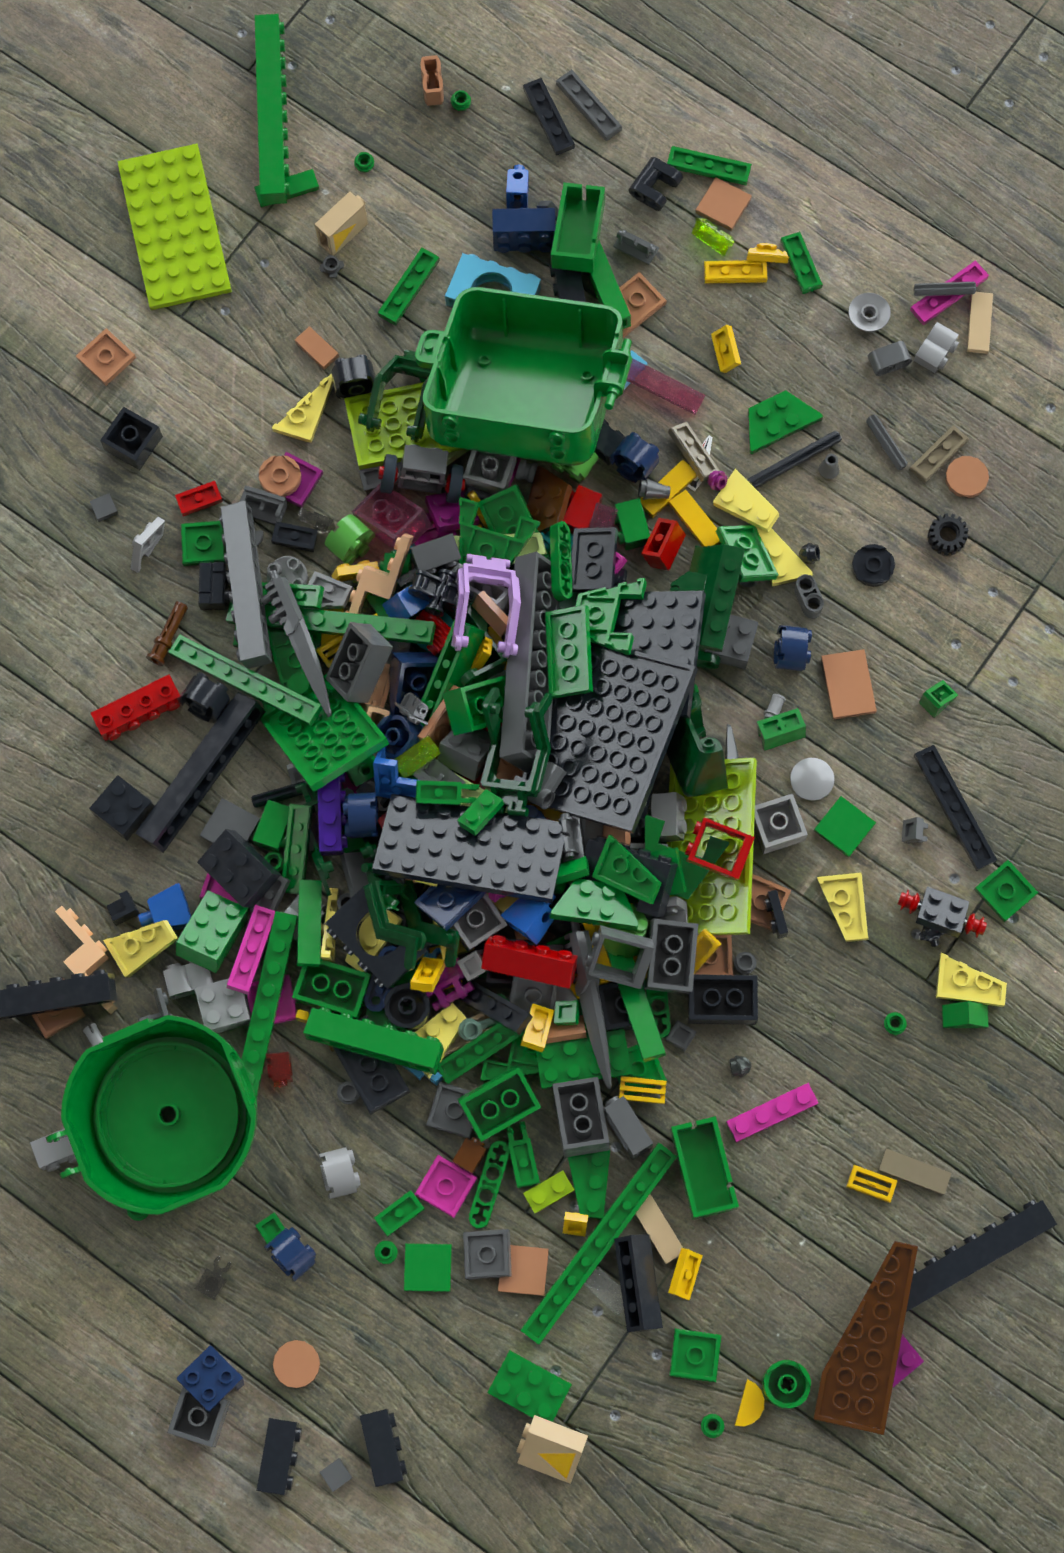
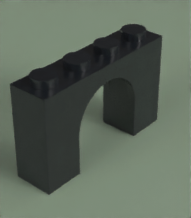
M597 835V838L588 839L584 856H586L589 863V875L578 879L602 882L593 878L592 875L607 837ZM620 842L662 883L654 903L649 904L639 899L636 911L654 917L665 916L678 863L671 862V857L665 855L655 857L651 855L649 850L638 848V851L630 849L631 845Z
M362 887L325 923L329 927L326 931L335 940L339 938L344 943L342 948L350 956L355 954L359 958L358 965L366 973L370 970L375 975L373 980L381 989L384 987L391 989L409 971L404 967L406 947L399 945L393 952L385 956H372L363 949L359 940V931L362 923L370 913ZM425 947L417 951L416 964L429 952Z

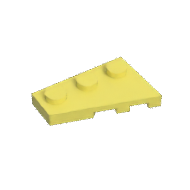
M736 469L727 480L726 486L720 490L713 501L715 507L767 533L779 517V512Z
M862 873L817 877L845 941L869 940Z

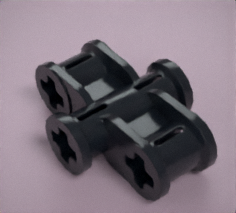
M439 569V577L423 570H416L414 572L415 579L412 586L409 587L408 593L429 602L425 606V611L433 616L442 617L444 615L443 608L456 614L458 585L453 584V581H456L457 575L447 569ZM469 590L470 592L468 604L470 599H472L474 596V593L471 590Z

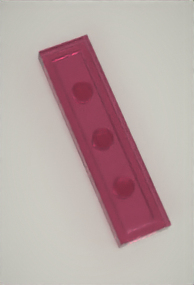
M632 358L627 377L628 382L696 415L705 398L703 393Z

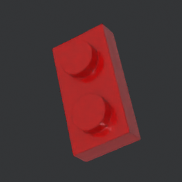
M215 481L175 495L183 517L223 502Z

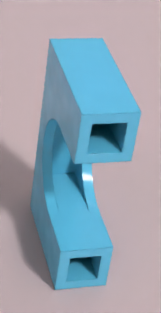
M462 253L445 295L446 306L453 308L456 297L462 291L491 281L502 283L510 292L539 295L541 279L534 274L521 273L513 267L506 268L500 266L495 261L482 260L474 254L467 255Z

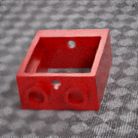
M705 817L701 822L697 821L692 833L696 837L693 843H688L684 854L688 856L686 861L733 880H739L755 837ZM706 827L742 841L731 871L695 857Z

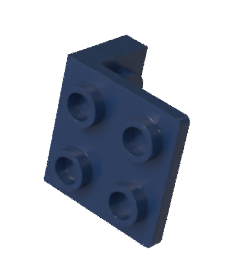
M211 1345L177 1377V1381L208 1412L233 1388L238 1391L244 1385L243 1377Z

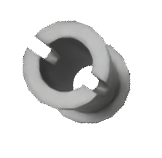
M779 694L772 695L767 710L763 712L764 719L780 714L786 700L785 697Z
M95 1023L90 1024L91 1030L88 1026L83 1030L92 1047L103 1042V1036Z

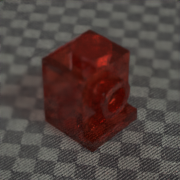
M289 1052L266 1054V1059L271 1062V1064H268V1077L272 1078L274 1087L288 1086V1082H293L291 1054Z

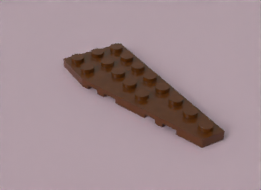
M894 1241L822 1371L814 1414L815 1420L884 1435L918 1246Z

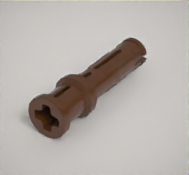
M175 602L160 636L154 639L155 644L151 652L146 656L150 662L160 666L165 664L164 658L172 647L173 637L188 610L187 605L184 603Z

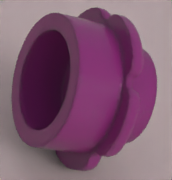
M715 470L710 473L707 483L712 490L719 491L726 486L727 476L725 472Z

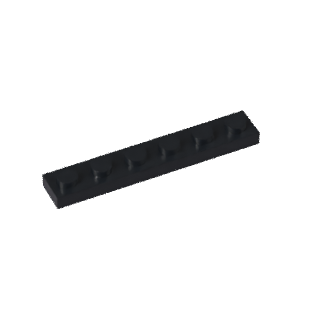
M935 745L915 753L914 758L975 870L978 871L997 861L996 856Z

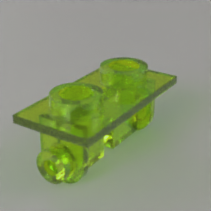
M697 218L691 234L725 256L728 248H731L735 243L733 236L723 230L718 232V227L708 221L707 218Z
M428 735L394 760L398 761V770L403 778H407L440 755L441 752Z

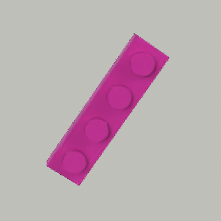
M975 260L945 283L976 282L977 287L986 281L989 275ZM965 295L925 296L911 306L910 311L922 325H925Z
M255 905L226 988L248 995L273 924L274 910Z
M806 1083L726 1121L737 1143L818 1105V1101L809 1083Z

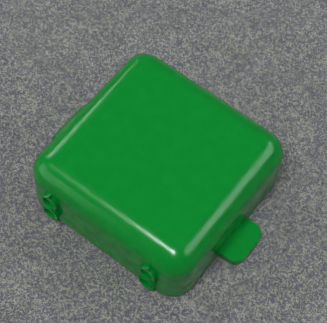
M472 287L462 291L455 299L445 331H425L421 335L415 352L416 363L420 367L431 369L423 393L426 426L430 437L436 443L448 447L571 466L584 464L594 454L606 410L613 409L615 399L623 394L632 363L630 353L632 341L627 338L623 340L621 314L611 306L482 287Z

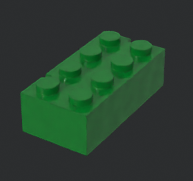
M563 183L551 251L552 268L594 272L605 207V187L586 185V200H583L582 184Z
M716 1116L696 1121L694 1124L695 1129H692L691 1122L672 1126L670 1129L692 1220L737 1210L739 1205L734 1186L727 1189V1185H731L733 1181Z

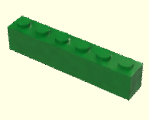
M454 619L421 700L428 706V712L424 718L427 722L444 699L443 692L449 691L453 685L463 687L460 683V678L470 670L486 631L465 622L463 636L469 637L468 647H461L460 651H455V647L451 646Z
M324 1007L311 1009L303 1032L307 1040L436 1075L444 1051L439 1039L431 1036L422 1038L417 1033L408 1030L405 1033L400 1032L390 1025L378 1026L375 1025V1022L368 1019L356 1020L353 1019V1016L346 1013L334 1014L330 1009Z

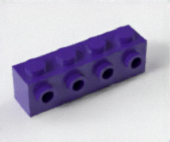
M345 773L318 789L319 852L322 856L342 855L344 848L348 847V839L343 829L347 817L343 813L346 791H342V782L346 780Z

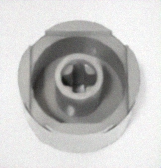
M344 1147L319 1154V1160L324 1159L323 1165H320L326 1191L331 1190L332 1192L328 1195L329 1199L356 1193L361 1183L358 1172H353L352 1165L355 1163L353 1151H347V1148Z

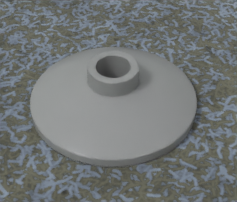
M863 293L852 300L848 314L850 321L856 328L865 332H875L886 326L890 319L891 310L888 302L882 296L875 293ZM865 314H871L872 317H866Z

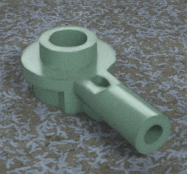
M467 1018L459 1024L458 1032L464 1040L472 1041L482 1034V1030L496 1025L497 1022L491 1018L479 1022L475 1019Z

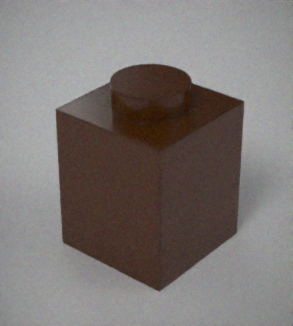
M474 1137L472 1140L466 1138L452 1161L453 1164L473 1175L487 1152L483 1148L485 1144Z

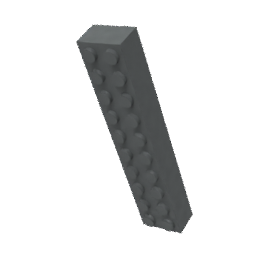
M537 551L515 557L514 571L516 572V577L519 578L521 597L515 639L518 651L516 656L509 655V658H507L503 722L501 727L500 758L525 773L532 771L537 748L530 719L525 718L524 712L526 707H530L533 702L540 703L544 695L549 693L545 612L559 610V601L554 598L551 588V561ZM552 703L544 715L549 742Z

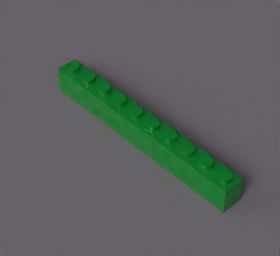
M279 14L255 15L259 180L262 205L287 203V195H290V183H286V177H290L289 164H286V159H289V148L285 146V141H288L289 137L288 128H284V123H288L287 110H284V105H287V93L283 92V87H287L286 74L283 75V70L286 69L285 57H282V52H285V40L281 39V35L285 34L284 22H280Z

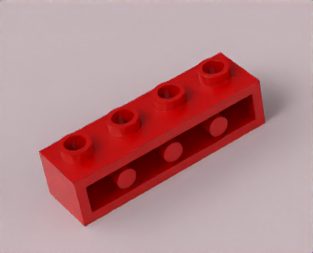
M170 674L91 712V715L105 741H112L119 738L121 733L127 730L132 731L139 728L141 723L147 720L153 721L159 718L161 713L179 708L180 702L178 698L180 694Z
M495 935L493 937L490 936L485 943L481 969L570 989L574 982L578 956L573 955L572 952L567 950H550L548 946H532L522 940L510 941L506 940L503 936Z

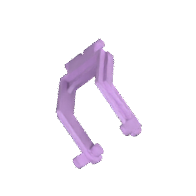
M467 554V563H463V568L458 569L457 573L458 602L451 646L455 647V651H460L461 647H468L469 637L463 636L470 592L469 581L508 587L509 614L505 641L498 642L497 652L503 653L504 658H509V655L516 656L518 645L515 644L521 606L519 578L516 577L514 570H508L510 560L491 557V560H487L486 556Z

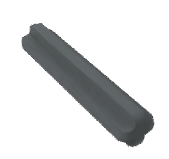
M976 282L920 283L914 285L913 291L915 296L975 294Z
M871 415L866 421L869 428L897 470L904 469L908 464L907 460L877 415Z

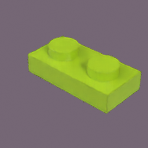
M562 1170L523 1194L534 1214L574 1192V1188Z

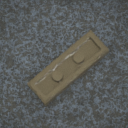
M687 422L669 429V435L701 482L708 480L711 472L715 470L720 471Z
M953 425L910 467V471L922 482L926 483L968 442L969 438Z
M887 1148L878 1169L882 1173L940 1195L945 1194L952 1174Z

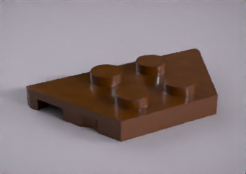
M541 466L537 467L527 507L533 520L541 522L537 528L538 532L546 534L550 531L551 525L564 520L572 487Z

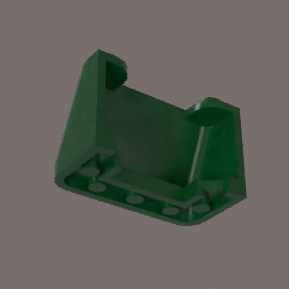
M698 692L693 693L690 718H679L666 751L680 788L687 797H697L728 788L723 748L717 739L711 737L704 738L706 737V730L701 710L702 701Z

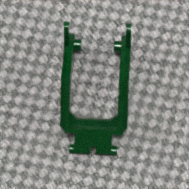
M405 349L403 356L395 355L375 376L367 414L360 413L358 417V424L365 426L368 432L380 429L382 420L378 418L384 388L396 373L427 379L422 386L414 425H409L406 431V435L411 437L412 442H418L419 439H422L426 424L423 393L431 369L420 367L416 363L415 351Z
M493 687L481 705L491 742L481 784L485 789L503 799L504 805L497 813L504 814L506 807H508V815L527 817L529 809L525 807L528 796L537 797L540 792L551 751L544 715L552 703V694L546 693L540 703L533 702L530 707L525 708L524 715L525 718L530 719L537 751L530 779L522 782L496 777L501 759L502 732L498 715L500 713V704L495 703L499 697V688Z
M306 782L295 785L297 793L302 792L306 803L303 805L313 806V813L318 812V790L313 792ZM348 787L342 789V791H346V796L354 794V791ZM311 830L309 849L326 894L330 896L332 894L326 880L330 878L328 873L333 872L334 868L331 860L324 863ZM372 837L363 838L366 847L360 849L364 859L370 857L373 862L377 847Z
M364 863L361 869L366 873L369 884L363 886L376 939L406 947L404 967L407 970L415 968L417 951L422 950L426 942L446 947L445 965L448 968L454 967L460 939L459 932L453 929H449L446 932L439 925L423 921L421 910L414 903L418 898L413 880H405V884H398L394 880L386 881L384 875L372 873L373 863ZM382 895H400L408 928L389 923Z

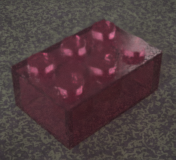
M380 484L352 511L355 517L375 532L376 538L393 549L397 538H401L403 534L406 533L414 536L411 543L412 546L432 526L424 509L394 490L391 494L380 492Z

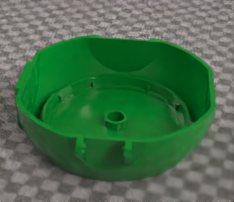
M166 1015L156 1020L144 1019L102 1037V1043L85 1050L75 1064L65 1087L61 1109V1120L65 1130L46 1137L47 1143H51L53 1141H60L61 1138L68 1136L79 1165L72 1169L69 1167L64 1172H61L59 1174L61 1179L82 1173L87 1185L112 1204L133 1212L157 1215L171 1212L215 1194L227 1186L237 1175L254 1141L258 1114L257 1100L250 1077L241 1058L223 1037L198 1022L183 1017ZM167 1106L173 1107L176 1111V1117L170 1123H166L162 1119V1111Z

